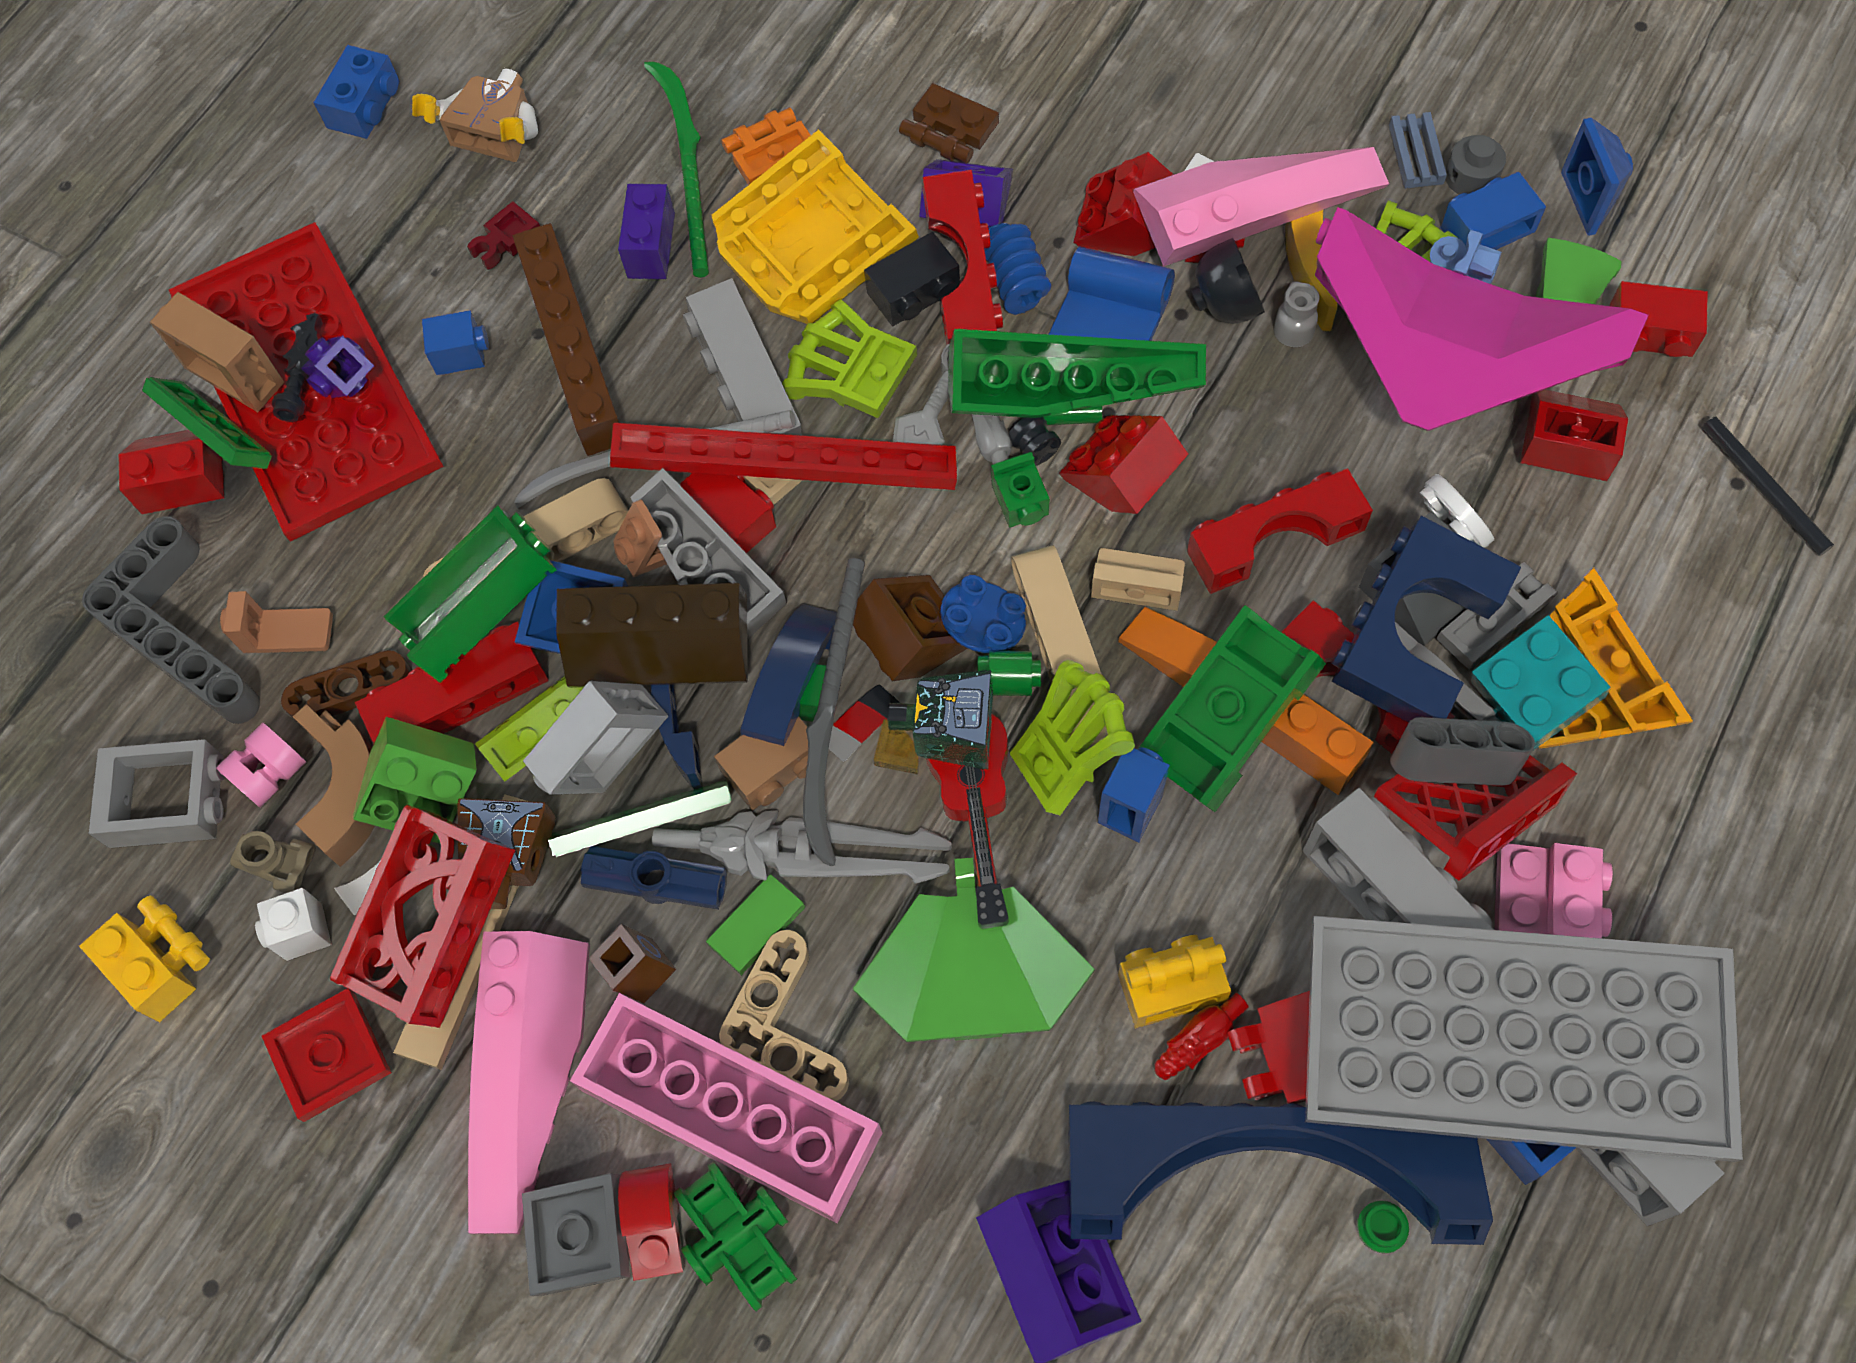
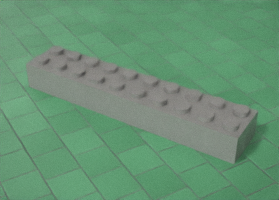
M1358 788L1316 822L1303 852L1365 920L1494 930L1492 928V921L1487 913L1478 905L1469 904L1457 891V884L1452 876L1443 868H1435L1422 854L1423 849L1416 838L1407 831L1401 832L1389 819V813L1385 806L1374 796H1367ZM1576 1147L1577 1151L1646 1226L1681 1214L1725 1174L1715 1164L1716 1160Z

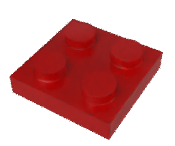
M348 988L262 1035V1039L297 1119L303 1122L392 1073L355 992Z

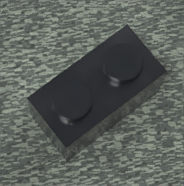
M933 231L864 269L867 294L892 327L904 320L915 318L922 310L941 301L942 298L949 295L960 285L959 264Z

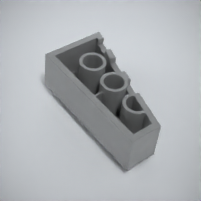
M728 279L687 296L688 313L683 314V318L692 338L696 337L702 348L700 354L708 373H714L720 384L717 387V391L726 411L732 409L739 422L792 410L795 417V427L769 433L802 436L801 423L733 279Z
M663 468L630 497L632 502L643 500L661 531L662 538L657 547L679 585L739 583L747 594V640L787 604L784 592Z

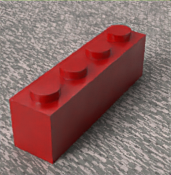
M518 621L509 626L504 625L493 629L487 637L481 639L466 655L461 654L458 657L460 661L456 665L452 663L446 669L448 676L441 683L423 669L417 667L410 671L407 677L389 686L377 687L371 690L365 698L355 702L373 744L386 717L445 734L548 682L549 679L533 648L515 643L519 627Z

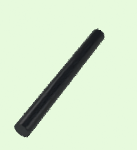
M1717 416L1711 418L1702 426L1705 432L1818 556L1825 554L1834 546L1830 539Z

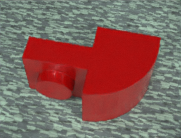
M671 1163L624 1171L620 1175L618 1187L620 1226L622 1237L626 1236L633 1281L681 1273L685 1268L677 1220L679 1207L677 1198L673 1193L675 1191Z

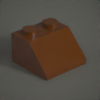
M930 575L873 579L858 598L853 621L855 632L866 643L878 660L881 670L889 676L892 682L921 678L968 649L958 643L944 627L940 609L945 595Z

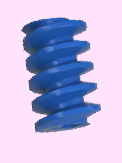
M1000 223L989 227L991 247L984 248L985 257L989 263H994L997 287L999 288V295L1004 301V308L1008 313L1014 315L1025 313L1038 305L1040 299L1046 296L1051 289V282L1045 277L1046 269L1040 264L1041 257L1036 251V244L1031 238V231L1023 224L1010 225L1008 223Z

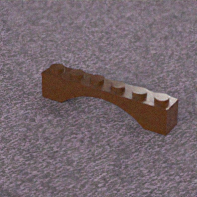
M549 223L514 234L512 236L577 434L586 455L590 456L611 449L613 423L620 422L552 224Z

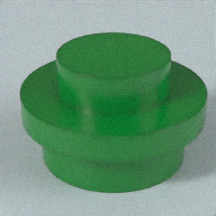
M1375 1201L1365 1206L1360 1212L1357 1219V1231L1366 1247L1374 1252L1387 1254L1400 1249L1405 1244L1409 1235V1223L1406 1215L1397 1205L1388 1201Z

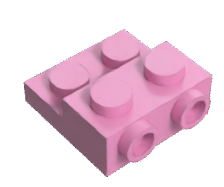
M1508 843L1497 852L1494 930L1589 938L1608 937L1612 926V912L1610 908L1602 907L1603 891L1610 889L1613 870L1611 863L1603 862V849L1554 843L1549 849Z

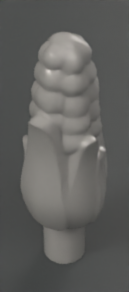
M972 414L977 444L985 460L993 464L1008 460L1012 443L1004 421H1000L999 416Z

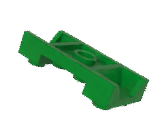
M1244 605L1140 747L1150 749L1163 758V762L1170 765L1167 777L1203 805L1216 812L1243 776L1239 773L1240 769L1293 698L1299 701L1326 663L1313 650L1301 646Z

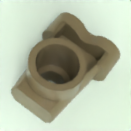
M253 831L241 835L231 857L230 864L235 868L272 882L274 890L289 893L300 889L304 873L314 856L315 845L298 839H293L290 843L273 840L264 832ZM268 854L263 860L254 862L258 855Z

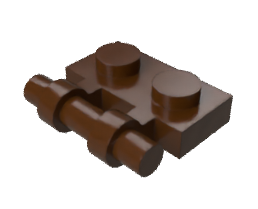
M932 83L913 109V120L917 123L904 119L900 124L899 133L909 137L911 143L923 148L927 145L940 151V155L950 161L958 159L964 163H969L974 150L965 145L968 144L980 150L999 124V112ZM936 131H939V132H941V133H943V134H945V135H948V136L945 137V136H943V135L937 133Z

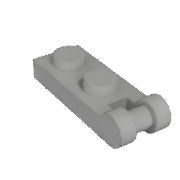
M1525 562L1519 565L1521 569L1504 604L1489 619L1467 609L1439 633L1437 640L1469 670L1536 612L1547 606L1557 595L1558 592L1548 583L1543 585L1533 576L1535 571ZM1520 588L1529 598L1527 600L1524 599L1516 590Z

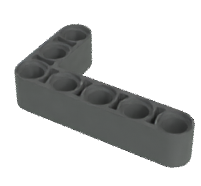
M169 516L157 518L86 588L82 597L83 606L106 629L224 719L233 724L247 722L259 710L260 700L256 692L236 672L150 609L195 562L200 551L197 541L177 519ZM204 670H206L205 673H204L202 676H200L199 678H197L198 675H199L201 672H203ZM237 693L233 700L227 702L233 694Z

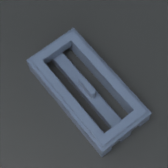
M1431 112L1422 113V117L1417 119L1415 114H1407L1406 120H1400L1399 115L1391 116L1389 128L1404 189L1444 184L1447 174ZM1419 130L1422 131V135H1423V139H1424V143H1425V147H1426V151H1427V155H1428V159H1429V163H1430V166H1431V170H1432V174H1433V175H1430V171H1429V167H1428V163H1427V159H1426V155H1425V151H1424V148H1423V144H1422V140H1421V136H1420ZM1403 131L1409 132L1413 155L1420 177L1414 176Z

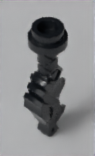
M317 313L306 315V321L290 328L295 332L296 339L291 349L283 355V358L288 360V366L284 369L285 374L288 376L287 386L284 392L276 394L272 401L273 414L278 419L286 422H296L299 416L303 415L306 407L300 397L305 380L307 381L310 376L301 368L309 360L305 353L316 341L322 338L319 331L323 321Z

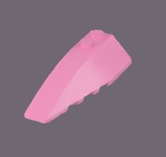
M1374 147L1209 162L1135 188L1133 193L1164 267L1206 252L1228 239L1234 238L1237 241L1385 188L1389 185V182Z
M533 931L483 932L470 1082L468 1137L469 1234H520L524 1222L522 1193L534 1191L540 1173L538 1167L545 1146L549 1144L555 1126L553 1121L561 1096L564 1097L570 1080L568 1074L575 1053L579 1052L583 1039L590 945L586 942Z

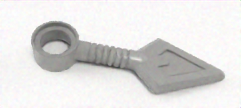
M950 344L943 349L941 355V372L943 375L923 410L895 418L893 442L942 445L945 443L937 416L949 397L948 360Z

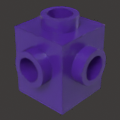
M342 335L330 338L327 341L322 337L316 341L305 353L309 360L301 369L310 376L307 382L315 391L324 397L330 395L332 398L355 395L367 382L365 376L374 365L365 357L366 353L356 342ZM331 361L336 365V373L327 366Z

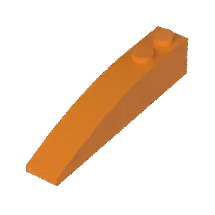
M1147 607L1141 610L1118 638L1119 643L1182 687L1186 685L1217 643L1213 639ZM1304 694L1299 701L1293 698L1261 741L1337 795L1341 793L1364 763L1374 743Z

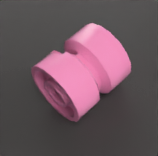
M263 722L244 740L246 746L244 751L234 750L216 767L222 775L260 808L279 790L277 782L280 779L289 780L306 763L295 750ZM260 762H262L265 765V767L263 769L257 770L253 774V772L257 768V765Z

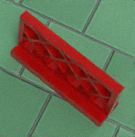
M1529 755L1521 770L1532 778L1517 776L1510 785H1492L1505 788L1507 796L1489 793L1488 786L1483 784H1474L1476 789L1474 791L1458 788L1457 783H1444V785L1413 781L1398 773L1378 787L1374 798L1448 855L1450 859L1444 870L1460 881L1559 804L1577 773L1563 762L1550 770ZM1396 792L1416 794L1419 804L1406 801ZM1430 797L1449 800L1451 809L1432 806ZM1462 803L1479 805L1483 815L1464 812ZM1436 821L1455 824L1457 835L1452 837L1439 827Z

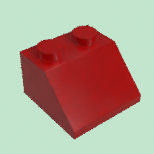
M190 430L138 439L118 454L119 490L141 514L224 499L222 457Z

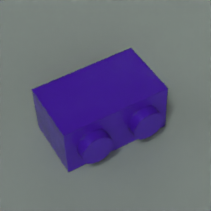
M627 184L618 246L627 279H667L675 212L667 184Z

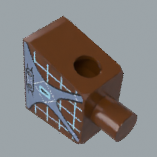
M459 798L457 805L458 825L515 849V853L491 909H506L510 886H533L536 883L556 817L546 802ZM458 841V859H463L468 845Z

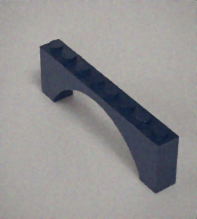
M1096 1101L1085 1102L1081 1105L1069 1104L1070 1239L1122 1240L1123 1225L1135 1209L1155 1189L1173 1176L1195 1164L1218 1156L1259 1150L1293 1152L1316 1157L1339 1165L1367 1179L1410 1211L1430 1232L1431 1244L1484 1245L1493 1222V1216L1477 1138L1305 1122L1306 1107L1294 1103L1284 1104L1280 1107H1257L1248 1103H1236L1231 1106H1204L1195 1102L1184 1103L1180 1106L1154 1105L1149 1102H1137L1131 1105H1105Z

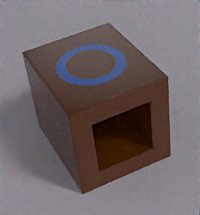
M620 924L589 957V960L613 991L641 1003H645L676 970L652 938L623 924Z

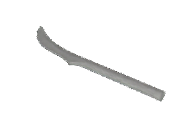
M792 410L707 429L769 433L795 427V417ZM611 451L568 463L546 472L530 482L518 494L514 502L515 505L519 508L559 484L581 475L610 467Z

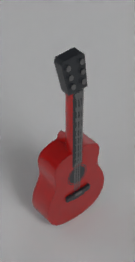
M991 714L988 767H982L977 756L974 765V755L960 754L958 762L959 754L953 753L975 754L973 750L984 749L982 745L975 743L971 745V742L946 745L944 752L950 753H944V759H942V752H929L926 756L930 772L941 786V798L946 816L955 821H969L979 886L976 887L978 925L981 929L1006 926L1009 922L1001 884H997L987 818L1003 812L1007 803L1006 786L1003 780L1009 753L1007 732L1003 723L993 714ZM929 734L928 740H937V739H939V738L933 737L932 734ZM943 747L938 748L934 751H943Z

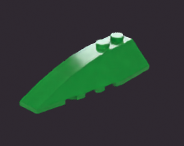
M954 329L949 345L948 391L951 413L1039 418L1197 389L1206 385V344Z

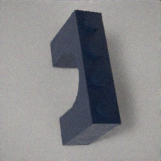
M1421 515L1411 529L1403 526L1390 549L1397 553L1392 565L1389 566L1384 563L1371 585V588L1378 591L1372 604L1364 601L1351 624L1358 629L1352 642L1346 639L1342 642L1331 663L1338 667L1331 682L1408 723L1410 720L1419 717L1447 719L1464 683L1421 661L1406 649L1397 634L1395 626V610L1398 601L1411 594L1433 593L1489 619L1504 604L1521 569V566Z

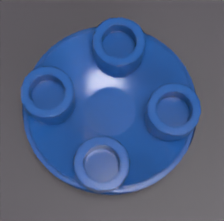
M976 575L964 577L961 584L954 586L946 593L941 603V619L947 632L958 643L973 651L981 653L1007 651L1018 644L1023 637L1026 627L1024 615L1026 603L1023 598L1017 594L1008 593L999 586L987 583Z

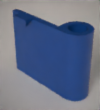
M1081 246L1078 247L1069 268V291L1049 335L1151 341L1173 290L1175 280L1174 269Z

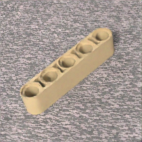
M601 478L591 481L523 517L536 530L534 533L551 549L546 554L548 559L560 562L618 532L628 513V509L609 479ZM443 558L431 564L425 570L423 576L425 577Z
M1051 545L1012 556L1011 564L1020 595L1026 603V612L1051 684L1059 665L1066 660H1073L1081 664L1084 671L1091 674H1101L1056 547ZM1077 688L1072 689L1069 699ZM1094 703L1091 705V707H1090V708L1088 709V711L1085 713V715L1083 716V718L1086 716V714H1087V713L1089 712V710L1092 708V706L1094 705ZM1083 718L1080 720V722H1079V723L1077 724V726L1074 728V730L1072 731V733L1075 731V729H1076V728L1078 727V725L1081 723V721L1083 720ZM1106 725L1090 746L1095 745L1108 735Z

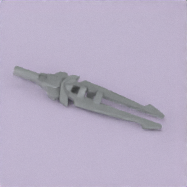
M778 810L764 811L757 817L752 811L740 812L729 822L714 827L702 828L701 831L654 828L652 836L653 846L700 849V852L711 855L713 858L723 862L729 873L742 876L746 871H749L753 878L764 881L767 880L765 866L776 867L779 876L850 877L903 874L909 876L914 884L949 873V865L942 863L835 856V865L829 866L823 863L816 854H811V845L808 842L802 818L789 817L782 825H774L779 814ZM826 821L831 843L949 851L952 848V843L949 840L924 828H920L914 834L904 835ZM778 840L783 841L782 852L778 851Z

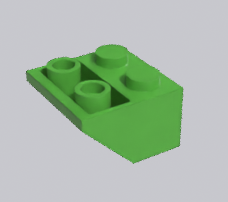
M386 717L368 758L353 813V820L393 831L404 806L410 805L433 812L453 822L458 811V799H464L477 770L474 743ZM434 832L431 841L440 844L439 837Z

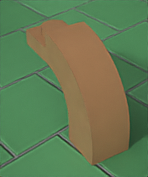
M306 704L293 718L328 752L332 763V777L323 798L295 825L341 867L360 849L375 827L371 824L353 820V813L373 746L349 719L341 726L326 710L318 716Z

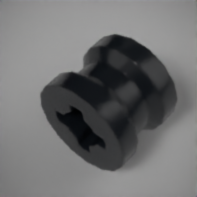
M1025 417L1015 424L1008 435L1012 446L1020 449L1022 455L1032 452L1036 466L1050 459L1061 445L1059 436L1054 431H1048L1047 421L1044 417Z

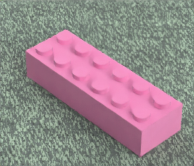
M620 993L570 1079L571 1083L591 1097L837 1224L882 1135L879 1123Z

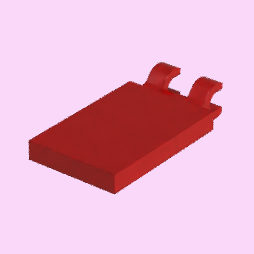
M1310 991L1257 1008L1262 1023L1243 1026L1227 1032L1234 1052L1239 1050L1243 1054L1262 1047L1270 1072L1242 1079L1248 1099L1255 1098V1101L1284 1092L1288 1104L1306 1101Z

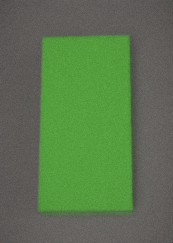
M769 874L767 880L763 881L707 939L706 943L742 976L759 958L770 937L779 931L785 930L805 909V905L774 876Z

